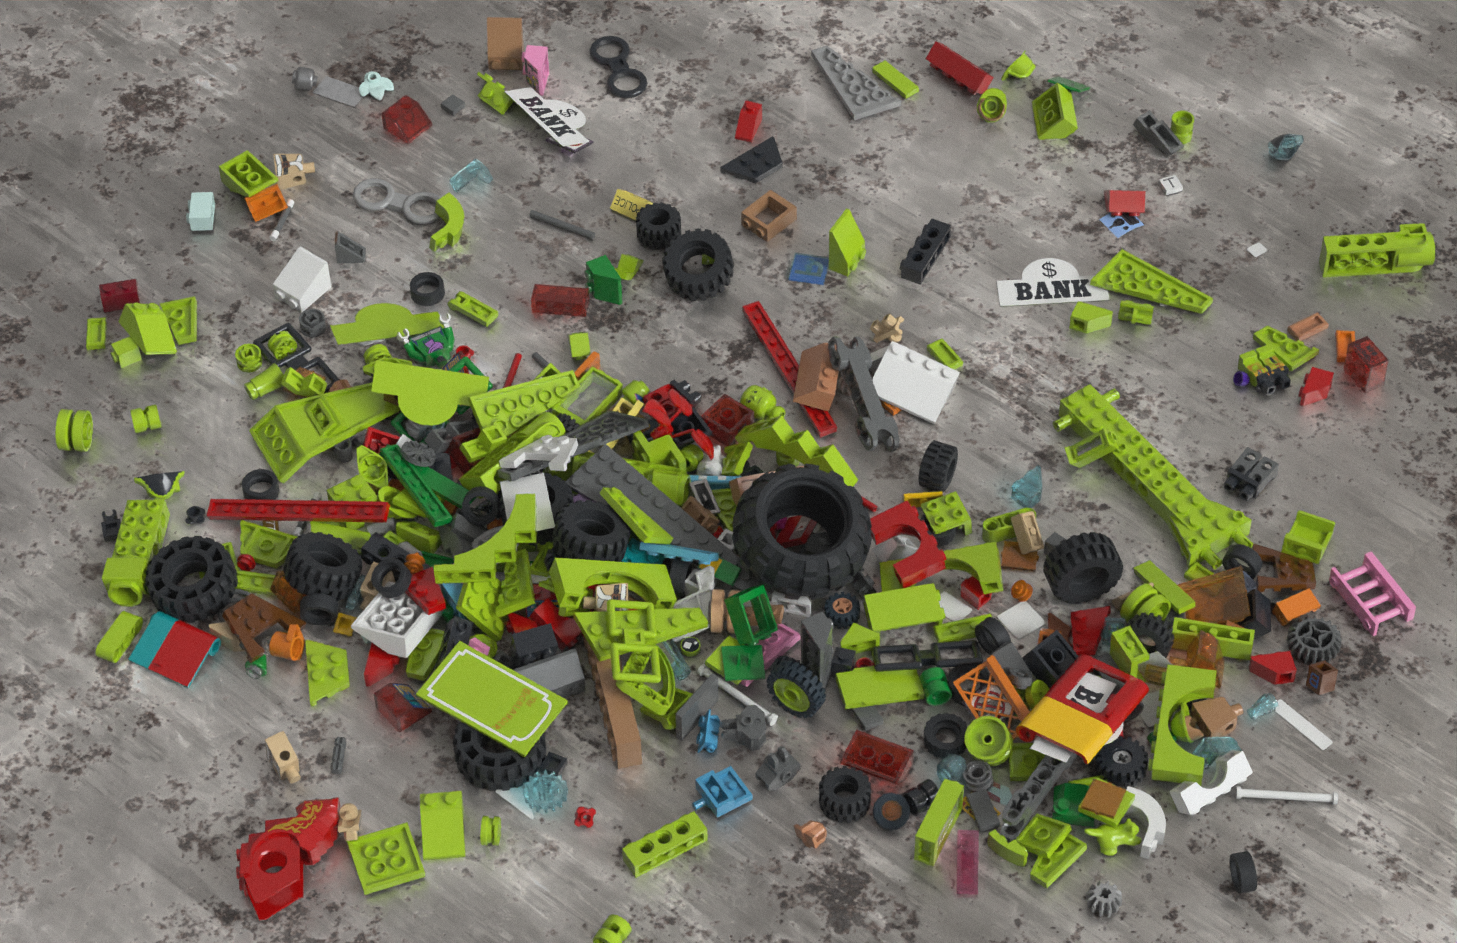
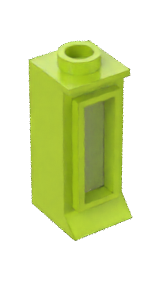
M1102 428L1101 431L1076 444L1064 447L1069 463L1081 468L1118 449L1116 434L1113 431Z

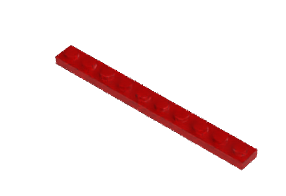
M756 301L742 306V312L794 395L799 364L761 303ZM800 404L820 438L837 432V425L828 411Z
M210 499L206 516L209 520L386 523L390 504L377 501Z

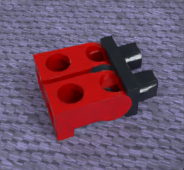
M672 380L670 384H666L644 396V406L649 400L655 399L665 408L666 415L669 418L678 410L669 399L668 392L671 389H674L684 397L692 408H695L701 402V395L697 391L691 394L688 393L690 385L686 380L679 383Z

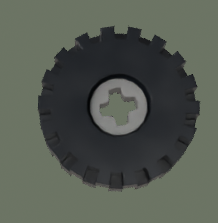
M1119 736L1118 739L1104 745L1096 754L1097 776L1101 775L1102 780L1105 781L1107 779L1108 783L1114 784L1119 788L1124 786V789H1127L1129 785L1135 787L1137 786V781L1141 783L1143 777H1146L1148 752L1145 751L1144 745L1139 746L1140 742L1138 740L1132 742L1131 737H1127L1126 740L1123 739V736Z

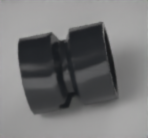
M926 779L919 783L917 788L912 787L904 792L902 797L907 800L910 813L918 816L927 811V807L930 808L939 789L932 780Z

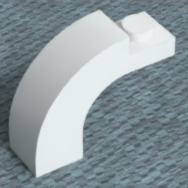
M1127 786L1126 791L1135 794V799L1125 813V816L1137 819L1144 825L1147 832L1142 843L1140 857L1149 859L1150 853L1155 852L1157 844L1163 845L1166 828L1165 815L1161 806L1153 797L1139 789Z

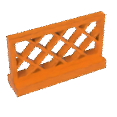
M991 655L987 658V661L961 676L953 683L976 719L979 718L976 711L981 712L980 717L984 716V713L995 715L996 718L998 716L1009 718L1007 728L1012 733L1014 740L1018 736L1016 731L1010 730L1012 719L1022 721L1030 711L995 656ZM987 667L990 671L989 681L978 679L979 671ZM965 680L974 681L971 692L963 691L959 684ZM977 682L988 684L985 695L974 693ZM991 685L1000 687L999 698L988 696ZM974 696L984 698L982 709L973 707L972 701ZM987 699L998 701L996 712L985 710ZM1001 702L1010 703L1012 706L1010 715L999 713Z

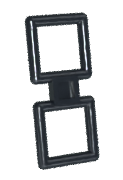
M285 323L253 341V344L260 348L261 354L270 365L276 363L279 368L283 366L291 367L299 374L318 365L332 381V383L327 385L324 394L328 393L332 385L340 380L320 357H315L310 361L306 360L304 355L311 352L312 348L290 323ZM280 331H288L302 348L277 361L263 344L269 341L274 334L278 335ZM297 395L300 399L308 398V396Z
M976 640L932 643L930 650H919L916 644L876 646L871 648L874 669L877 672L915 670L930 665H935L937 668L976 666L983 663V658ZM971 648L974 658L942 660L940 650ZM912 652L914 660L913 662L881 663L880 654Z

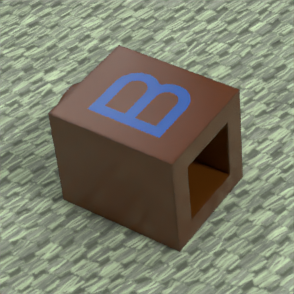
M1325 660L1309 665L1306 686L1318 695L1332 692L1335 689L1338 670Z

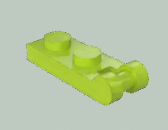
M459 291L455 295L456 298L451 299L447 303L451 310H457L486 327L498 317L497 310L462 291Z

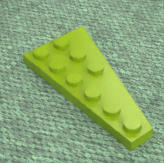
M1123 249L1090 281L1092 286L1200 314L1213 302L1212 297Z
M571 370L471 396L468 401L480 430L498 424L505 436L509 437L524 425L577 391L580 385L574 371Z
M700 608L654 609L657 637L655 639H645V645H654L707 628L709 622ZM646 610L615 611L617 628L648 631ZM607 611L574 613V620L598 660L601 662L610 659V645L612 643H623V637L611 636L609 634ZM619 651V656L629 652Z

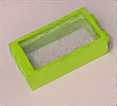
M592 366L578 381L579 389L552 408V414L558 416L560 413H566L567 416H571V419L574 418L576 420V424L581 426L606 413L622 396L623 384L619 380L608 376L602 370Z
M944 778L915 835L914 860L934 867L962 811L964 785Z

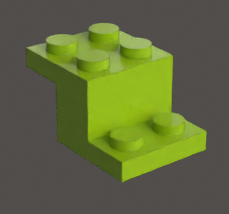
M641 430L633 433L632 446L634 453H632L634 460L678 467L683 470V474H687L686 459L669 434L648 442Z
M361 474L326 490L328 501L379 502L378 496ZM321 522L354 530L365 526L364 522Z

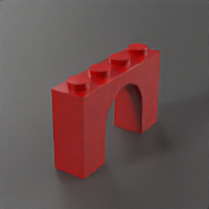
M908 500L870 518L872 524L871 538L876 545L902 534L911 535L921 543L919 549L913 555L893 564L894 575L902 588L910 587L946 569L945 560H947L943 550L937 548L935 537L928 534V527L924 520L920 521L918 518L919 513L914 505L911 506Z
M595 584V585H591V586H589V587H587V588H590V589L593 590V595H592V597H594V596H595V589H596L597 586H599V585H609V584ZM547 598L532 612L530 618L536 621L538 627L551 623L558 648L561 651L567 647L571 649L578 643L577 638L581 635L584 637L576 621L569 617L558 615L559 609Z

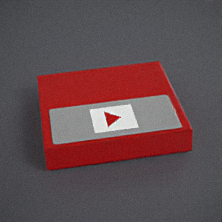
M804 516L789 517L785 528L781 530L776 541L784 548L803 545L806 543L817 522Z

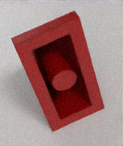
M745 101L740 111L735 139L752 142L762 121V104Z
M371 643L364 671L366 687H370L392 674L395 665L399 664L400 657L388 654L374 643Z

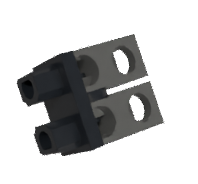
M1247 447L1228 470L1224 489L1233 492L1237 488L1240 490V498L1248 501L1251 497L1256 499L1269 481L1277 477L1279 464L1266 456L1262 458V454ZM1249 455L1254 456L1255 460L1250 459ZM1265 464H1269L1272 468L1265 467Z

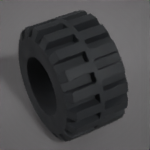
M655 202L652 205L647 204L645 208L642 207L636 217V232L639 242L643 243L645 247L649 246L651 249L668 247V243L672 239L675 240V236L681 233V216L677 208L663 202L659 204Z
M936 440L929 444L919 469V486L937 492H944L948 488L957 465V447Z
M1145 612L1141 613L1140 616L1137 614L1133 619L1131 618L1125 627L1130 626L1137 637L1139 635L1148 636L1156 644L1150 646L1141 642L1147 652L1151 654L1158 651L1167 658L1174 643V634H1171L1173 629L1168 627L1169 623L1166 620L1162 621V617L1159 615L1155 617L1154 613L1147 615Z
M837 766L834 767V771L828 770L827 774L823 775L819 782V803L825 816L830 815L831 820L837 819L840 823L843 821L850 823L852 819L857 821L860 819V816L863 817L866 811L869 810L871 803V783L868 782L869 778L867 775L863 776V771H856L855 767L850 769L847 766H843V768ZM847 791L853 793L854 795L850 797H840L836 794L838 792Z

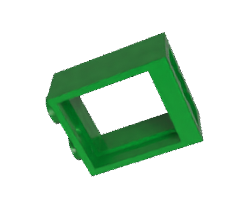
M764 585L749 587L724 599L739 645H756L759 643V639H768L772 637L771 633L778 630ZM749 600L759 630L753 633L743 603Z

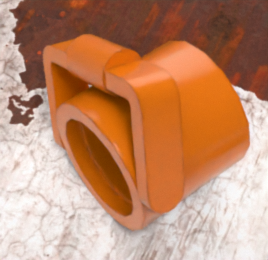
M290 624L288 633L276 631L272 635L269 644V651L272 656L293 661L302 658L305 639L298 624Z

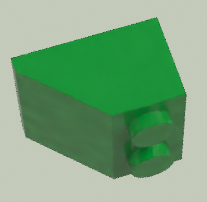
M604 255L587 261L584 273L587 279L585 286L588 293H592L593 297L597 300L618 305L623 304L621 278L607 256Z

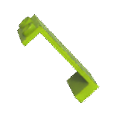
M934 583L864 595L863 606L868 627L870 630L879 633V635L881 631L936 622L939 625L945 619L944 608H940L939 601H941L939 589H935Z

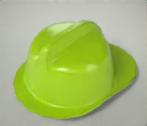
M1026 50L1007 68L1001 77L1002 81L1009 76L1023 79L1031 75L1035 65L1025 54Z
M385 486L378 491L379 501L390 504L389 518H414L417 516V514L392 504L393 498L400 493L398 489Z

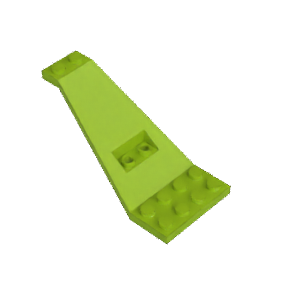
M371 382L275 405L249 431L278 480L285 483L310 458L399 412L400 407L384 401L383 393L371 392L373 383Z

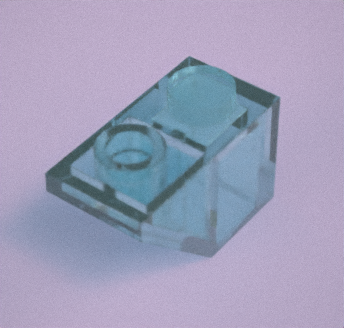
M1039 465L1034 469L1028 470L1025 476L1020 480H1016L1011 487V498L1024 508H1032L1041 501L1042 475Z

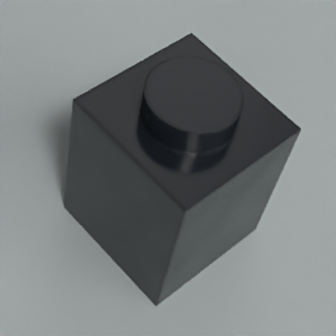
M836 647L831 662V677H836V673L853 671L856 663L855 650Z

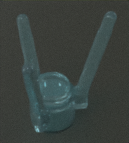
M673 640L671 645L674 651L666 641H663V645L674 659L671 667L675 679L677 678L679 681L684 680L690 675L691 668L687 665Z

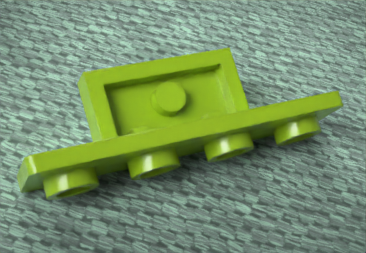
M480 72L477 73L481 79L487 82L477 95L481 100L502 115L505 114L513 102L517 104L504 92L505 87L498 81L496 83L492 82L493 78L487 73L484 75Z

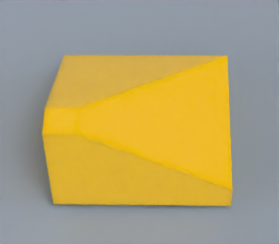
M338 612L333 632L352 637L354 630L351 629V625L357 617Z

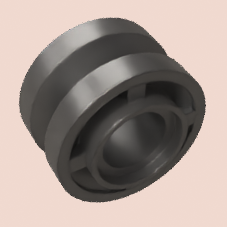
M976 760L965 766L963 778L968 791L973 793L984 789L987 791L991 789L993 775L988 763Z

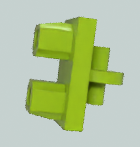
M1121 300L1118 319L1131 321V324L1134 325L1136 322L1151 325L1154 306Z

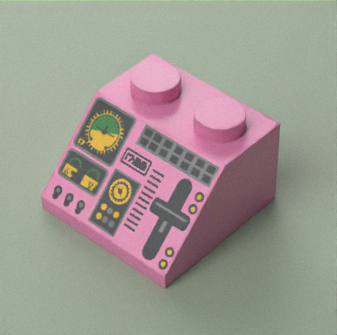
M527 45L526 51L522 52V62H524L523 75H526V82L539 95L543 96L549 76L548 48L545 46Z

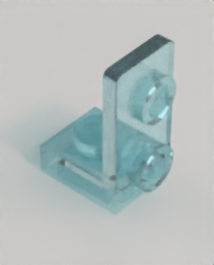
M474 159L449 181L454 191L458 192L476 177L479 180L483 179L488 184L494 179L489 169L479 160Z
M1105 618L1102 645H1110L1112 632L1125 628L1124 618Z
M1204 737L1192 754L1204 757V769H1208L1218 755H1224L1231 750H1242L1238 746L1237 741L1232 737Z

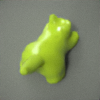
M1127 818L1124 824H1118L1116 828L1105 823L1099 825L1096 829L1088 828L1084 830L1089 836L1097 838L1101 853L1108 856L1115 855L1119 845L1137 846L1142 842L1141 838L1136 836L1139 832V827L1130 818Z

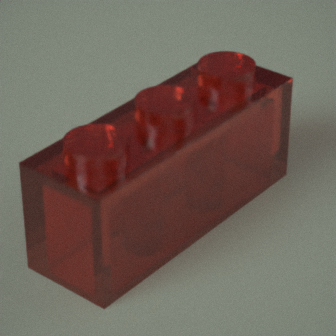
M534 284L531 297L532 312L586 317L590 302L588 288Z

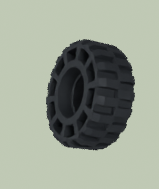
M202 536L182 537L180 540L171 541L166 547L163 546L158 551L159 553L151 559V565H148L146 570L145 585L158 611L181 621L194 623L197 620L203 621L208 619L207 616L218 614L223 607L225 608L228 605L229 599L233 597L236 591L238 579L234 563L229 552L225 550L221 543L215 542L214 539L203 538ZM191 573H206L200 581L193 585L177 586L181 579Z
M463 722L457 724L453 736L455 762L459 772L464 775L467 781L470 783L474 782L475 786L482 789L488 788L490 791H496V789L507 791L510 788L522 786L526 781L529 782L535 777L534 774L540 771V765L546 757L545 732L528 754L523 757L513 750L503 753L488 752L483 749V746L493 739Z

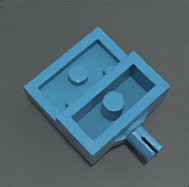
M731 766L718 773L712 770L695 779L696 790L702 797L692 802V807L695 811L706 805L718 818L753 800L752 793Z

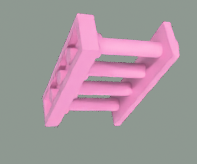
M1372 551L1364 555L1362 566L1344 574H1340L1335 567L1331 568L1330 585L1338 591L1360 619L1363 627L1372 636L1377 634L1379 623L1397 615L1402 616L1406 622L1414 618L1416 606ZM1364 573L1369 574L1373 579L1354 588H1351L1346 582ZM1375 587L1380 588L1384 593L1365 602H1362L1357 596ZM1386 601L1391 602L1395 607L1377 616H1373L1369 611V608Z

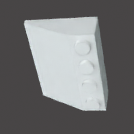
M892 341L872 381L880 400L935 424L955 387L960 372Z
M388 581L384 587L392 586L395 583ZM405 592L396 598H386L378 593L353 622L351 629L388 654L407 658L443 612L441 610L427 615Z

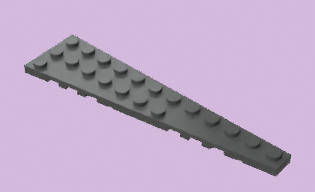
M604 444L565 481L574 492L584 498L587 497L593 502H603L604 505L609 504L599 494L602 488H618L623 495L674 538L671 545L719 553L720 558L742 569L733 585L737 590L742 591L749 587L760 585L756 577H749L740 562L741 559L608 445ZM693 559L692 563L699 566V560ZM766 591L767 596L769 597L772 593Z

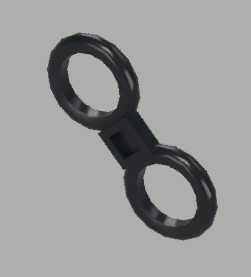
M603 36L591 44L589 49L591 58L601 65H607L612 72L607 80V88L613 95L619 98H634L646 90L648 84L646 76L641 71L629 68L625 60L630 53V48L624 39L617 36ZM612 43L619 45L623 50L616 57L606 58L600 56L597 53V49L604 44ZM622 76H633L640 81V85L633 90L625 91L618 89L614 82Z

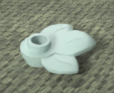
M374 71L366 73L364 82L359 87L361 96L370 94L379 101L383 98L385 91L394 90L391 80L381 77L379 73Z

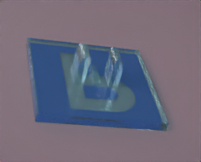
M795 253L788 280L824 285L829 267V257Z

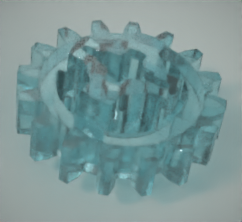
M544 770L543 775L536 772L535 778L530 776L529 782L524 783L523 795L525 803H529L530 809L536 807V812H539L541 809H544L545 813L548 812V809L555 812L556 806L562 808V801L567 802V795H569L567 782L562 780V775L556 777L554 771L550 775L547 773V770Z

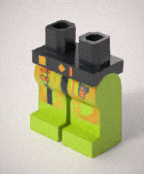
M1271 344L1259 347L1256 351L1251 350L1239 355L1238 369L1249 375V382L1258 393L1263 391L1266 395L1273 394L1277 385L1282 389L1290 387L1289 368L1278 359Z

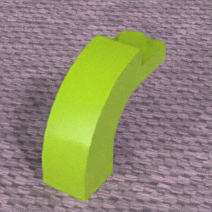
M450 193L436 201L435 213L444 220L446 226L431 236L429 248L433 252L443 248L446 244L453 247L459 241L462 234L464 211L459 201Z

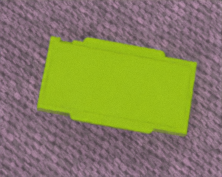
M874 666L855 668L849 672L836 673L835 679L845 709L924 699V691L916 669L877 672Z

